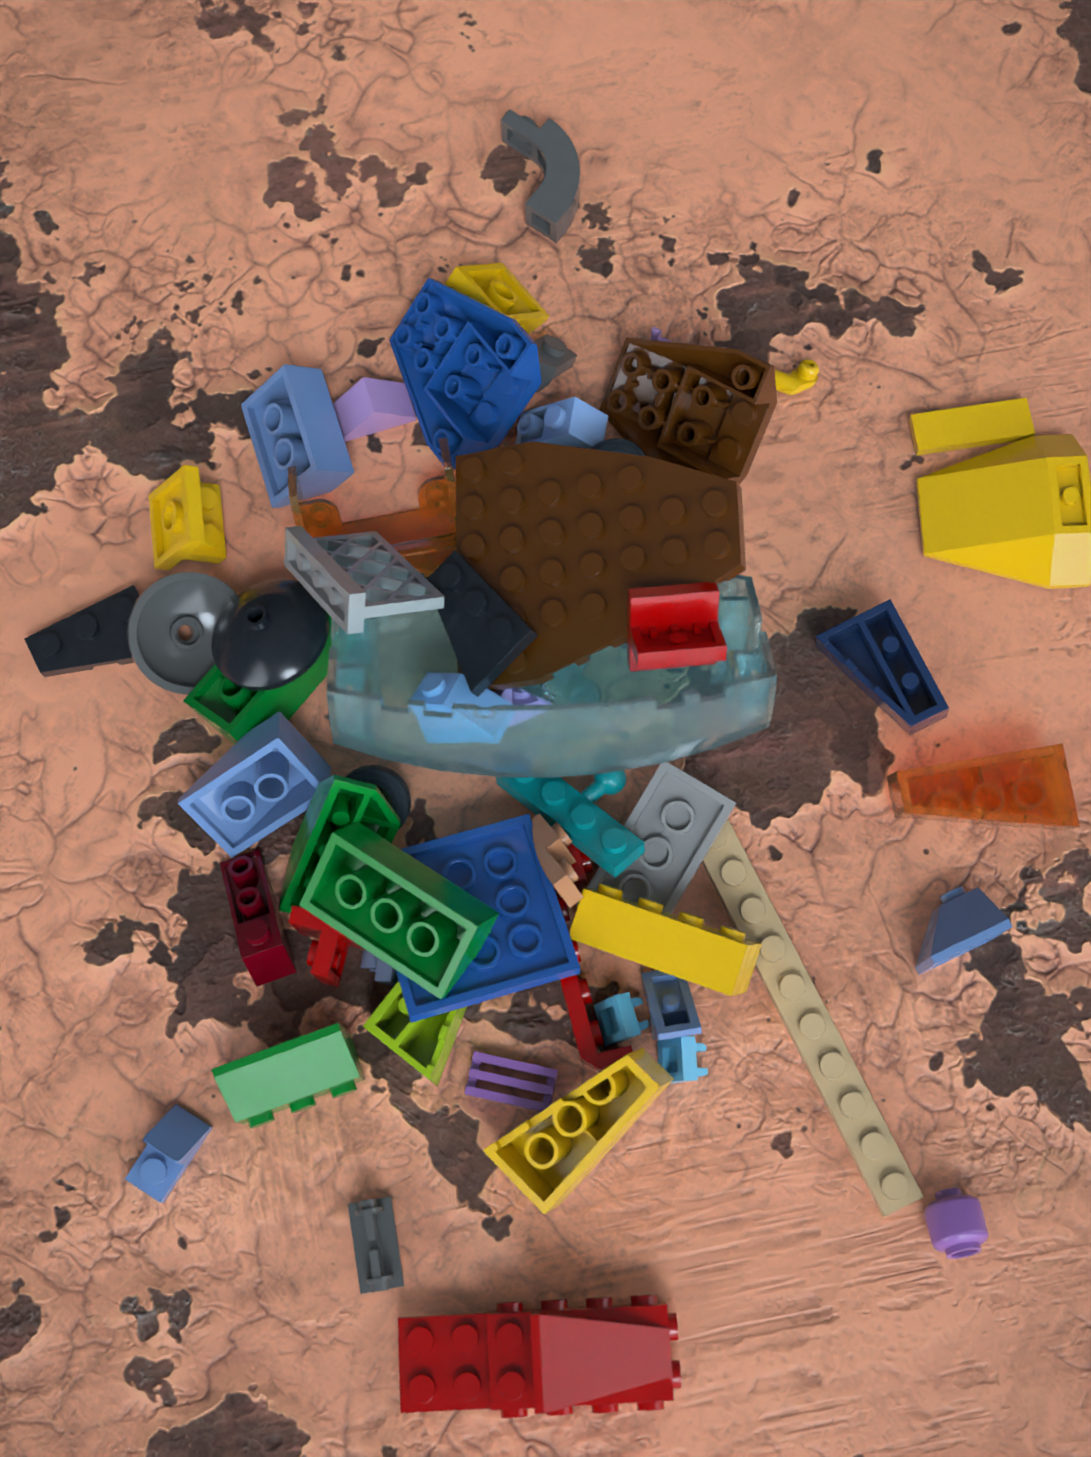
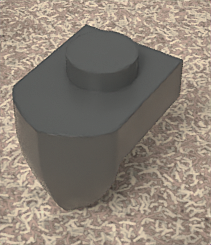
M548 334L534 341L537 344L542 381L535 393L547 387L555 377L572 368L577 354L568 349L562 340Z

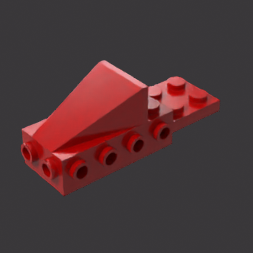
M657 1294L630 1296L631 1304L613 1305L612 1297L585 1298L586 1306L568 1307V1299L542 1300L541 1309H523V1302L516 1301L496 1303V1311L483 1313L398 1317L400 1413L490 1409V1411L501 1410V1418H521L528 1416V1409L534 1408L535 1414L546 1413L548 1416H563L574 1414L573 1406L591 1405L592 1413H614L619 1411V1404L637 1403L638 1411L663 1410L664 1401H674L673 1389H681L680 1360H671L670 1341H678L676 1312L668 1313L667 1303L657 1302Z

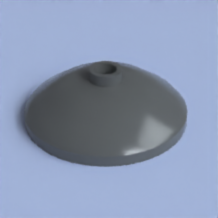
M197 572L175 573L152 583L135 602L127 627L129 650L139 670L157 686L174 693L188 695L215 665L211 649L213 630L220 614L237 594L221 580ZM182 625H187L191 631L190 637L186 640H181L178 636V629Z

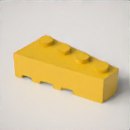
M599 883L597 890L583 889V898L579 902L569 933L572 940L729 996L747 992L762 943L746 939V933L731 927L721 925L720 929L703 925L704 918L680 911L678 916L662 911L664 905L653 900L639 897L636 903L622 898L623 890Z
M640 1048L627 1054L482 1151L545 1215L562 1204L674 1078L648 1052Z

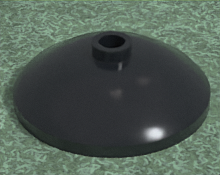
M277 578L257 583L238 594L220 614L214 627L211 641L214 662L220 672L230 682L247 690L264 691L287 685L308 671L321 655L329 635V614L297 580Z

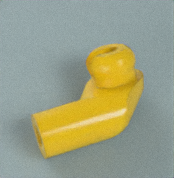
M805 359L800 362L797 369L789 373L775 369L776 391L787 395H795L813 387L818 381V364L813 360Z

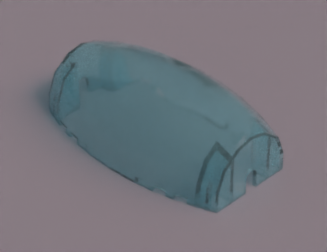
M737 575L730 581H724L717 585L719 589L718 623L727 644L726 661H716V664L630 672L627 664V643L617 648L610 645L590 655V661L580 666L574 663L553 673L554 679L544 684H539L538 686L549 696V705H494L480 707L475 704L453 703L452 713L426 711L425 701L411 699L426 673H457V657L437 609L365 618L364 632L348 635L332 618V647H329L326 693L333 744L385 760L445 772L493 777L555 778L611 773L655 765L731 743L769 728L775 705L777 671L767 633L761 632L762 614L753 579L749 576Z

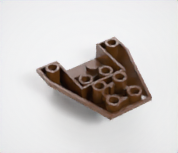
M629 337L624 341L599 411L608 415V421L625 440L636 444L645 456L733 480L740 485L748 475L777 404L775 367L742 349Z

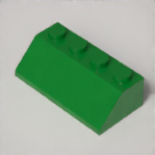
M329 615V635L321 655L308 671L293 682L271 690H247L230 682L215 664L183 702L233 744H236L247 732L279 711L289 720L361 635L360 633L347 635Z
M358 821L332 832L299 904L439 999H443L482 949L499 915V912Z

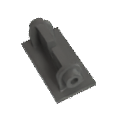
M391 1196L348 1204L360 1294L404 1286Z

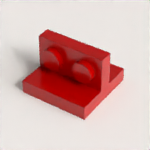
M716 582L628 589L627 664L630 672L716 664V661H726L727 644L718 623L719 589Z
M292 906L288 923L301 935L319 939V941H312L308 952L307 965L312 966L310 973L323 984L339 987L349 947L366 949L306 909Z

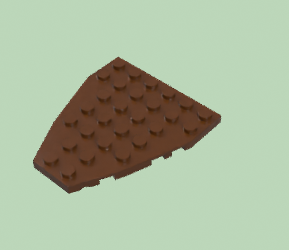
M533 441L456 456V551L538 635L487 689L497 691L544 684L555 678L553 673L574 663L580 666L591 660L590 655L610 645L617 648L627 643L628 589L716 582L718 585L721 582L730 581L746 570L742 488L733 480L653 457ZM457 659V673L463 674Z

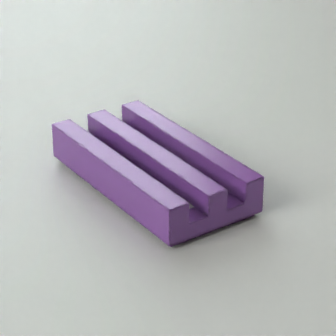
M474 1051L465 1095L540 1112L551 1105L558 1074L557 1069ZM481 1063L547 1077V1083L543 1085L481 1071ZM477 1080L544 1094L543 1101L539 1102L476 1088Z

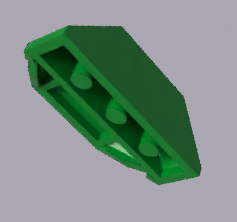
M335 774L318 783L291 848L279 902V911L291 913L292 906L301 907L299 904L332 832L358 821L390 843L393 842L401 824L400 818L376 785Z

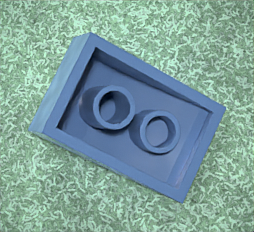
M279 711L247 732L178 799V804L233 858L306 811L318 783L331 776V766Z

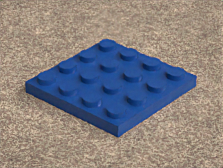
M529 814L401 849L499 912L482 949L443 999H439L396 970L411 1023L580 974V965L554 887L543 871L535 851L532 832L533 824Z

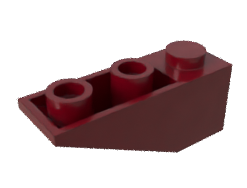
M257 849L220 862L241 959L256 987L297 973L289 939L260 850Z

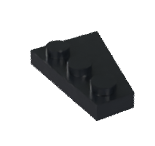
M454 550L427 580L445 596L444 608L437 609L469 689L471 693L479 697L538 635L486 580Z
M132 585L24 638L39 672L44 677L92 670L95 666L118 663L119 665L134 663L128 645L127 627L131 610L140 596L136 587Z

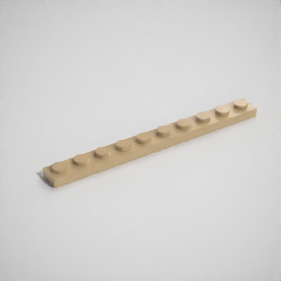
M727 819L702 861V865L735 929L746 933V939L762 943L755 969L882 1217H886L924 1196L732 825Z

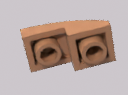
M539 813L533 818L532 825L533 842L538 860L552 885L569 908H571L583 898L573 884L579 879V876L571 867L576 860L567 849L572 840L558 822L550 827Z

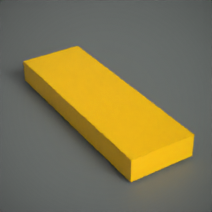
M1027 397L911 414L908 420L916 456L1020 441L1035 435Z

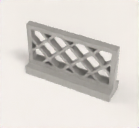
M302 526L285 527L284 566L347 635L363 633L365 618L444 608L445 596L378 532L312 538Z

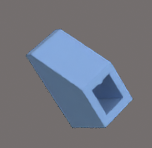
M571 397L527 410L520 415L515 444L533 441L591 449L594 445L604 441L608 415L577 397Z

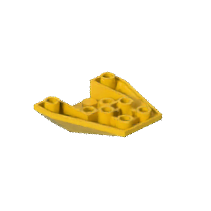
M1073 434L1031 436L917 478L916 487L924 557L1047 589L1089 587L1091 583V481L1087 454Z

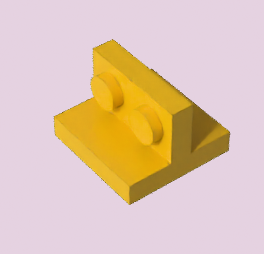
M183 465L148 495L154 569L169 571L182 560L220 564L227 558L220 485L200 482L199 467Z

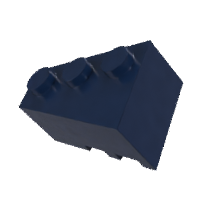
M891 599L815 636L817 648L907 734L912 735L947 717L949 707Z

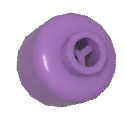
M949 1188L935 1194L936 1201L930 1203L924 1210L926 1224L934 1249L946 1253L949 1259L969 1257L981 1252L980 1245L988 1239V1229L978 1198L971 1195H963L960 1188Z

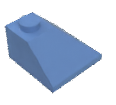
M963 886L939 897L943 904L938 906L931 914L915 966L918 975L995 939L1013 927L1009 919L979 887L965 892Z

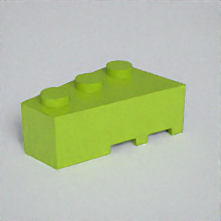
M398 981L363 1027L438 1087L467 1007L411 1023Z

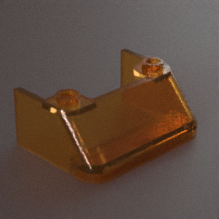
M447 438L439 439L446 475L429 478L421 484L418 489L420 509L342 523L338 507L329 500L314 499L304 501L296 466L288 467L289 500L296 526H302L312 538L376 531L427 579L454 550L456 551V482Z

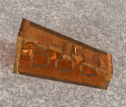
M1063 743L901 770L886 776L894 817L1062 831L1080 827Z

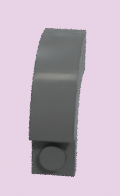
M509 109L501 119L502 142L536 163L545 175L540 186L525 203L526 224L557 243L572 224L579 206L580 166L576 149L565 131L550 118L541 128H538L531 118L520 116Z

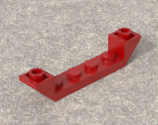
M569 844L567 849L576 860L571 867L579 876V879L573 884L576 888L587 886L586 874L593 872L590 858L573 844ZM562 897L557 898L565 922L571 921L566 902ZM571 939L578 962H581L577 941ZM577 975L560 979L580 1061L600 1073L627 1054L633 1052L632 1046L629 1045L597 1054L596 1047L603 1045L598 1021L589 1022L585 1005L592 1003L586 978L578 980Z

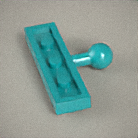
M523 751L495 774L498 786L536 816L540 813L550 827L558 822L572 840L571 844L614 878L645 853V842L594 804L604 794L614 795L625 787L627 781L626 772L619 764L615 762L601 764L594 773V781L581 792L569 785L527 751Z

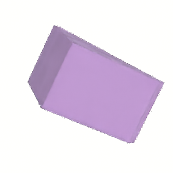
M363 377L333 403L345 442L417 421L406 385L401 382Z

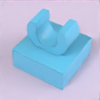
M629 992L614 995L593 1005L605 1046L618 1044L641 1034V1030L649 1027L648 1020L637 1021L634 1011L635 1007L643 1004L641 998L635 997L631 999Z
M695 1036L657 1040L658 1063L674 1078L670 1084L697 1081L698 1077L708 1074V1068L697 1067L696 1052L707 1051L705 1044L696 1043Z

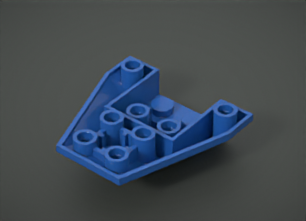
M432 278L427 279L389 340L425 441L446 470L456 469V456L490 450L500 445L542 383L537 344L516 319Z

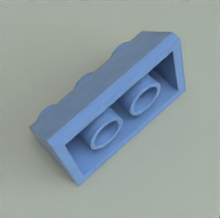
M284 364L241 404L272 508H281L332 492L354 474L322 369Z

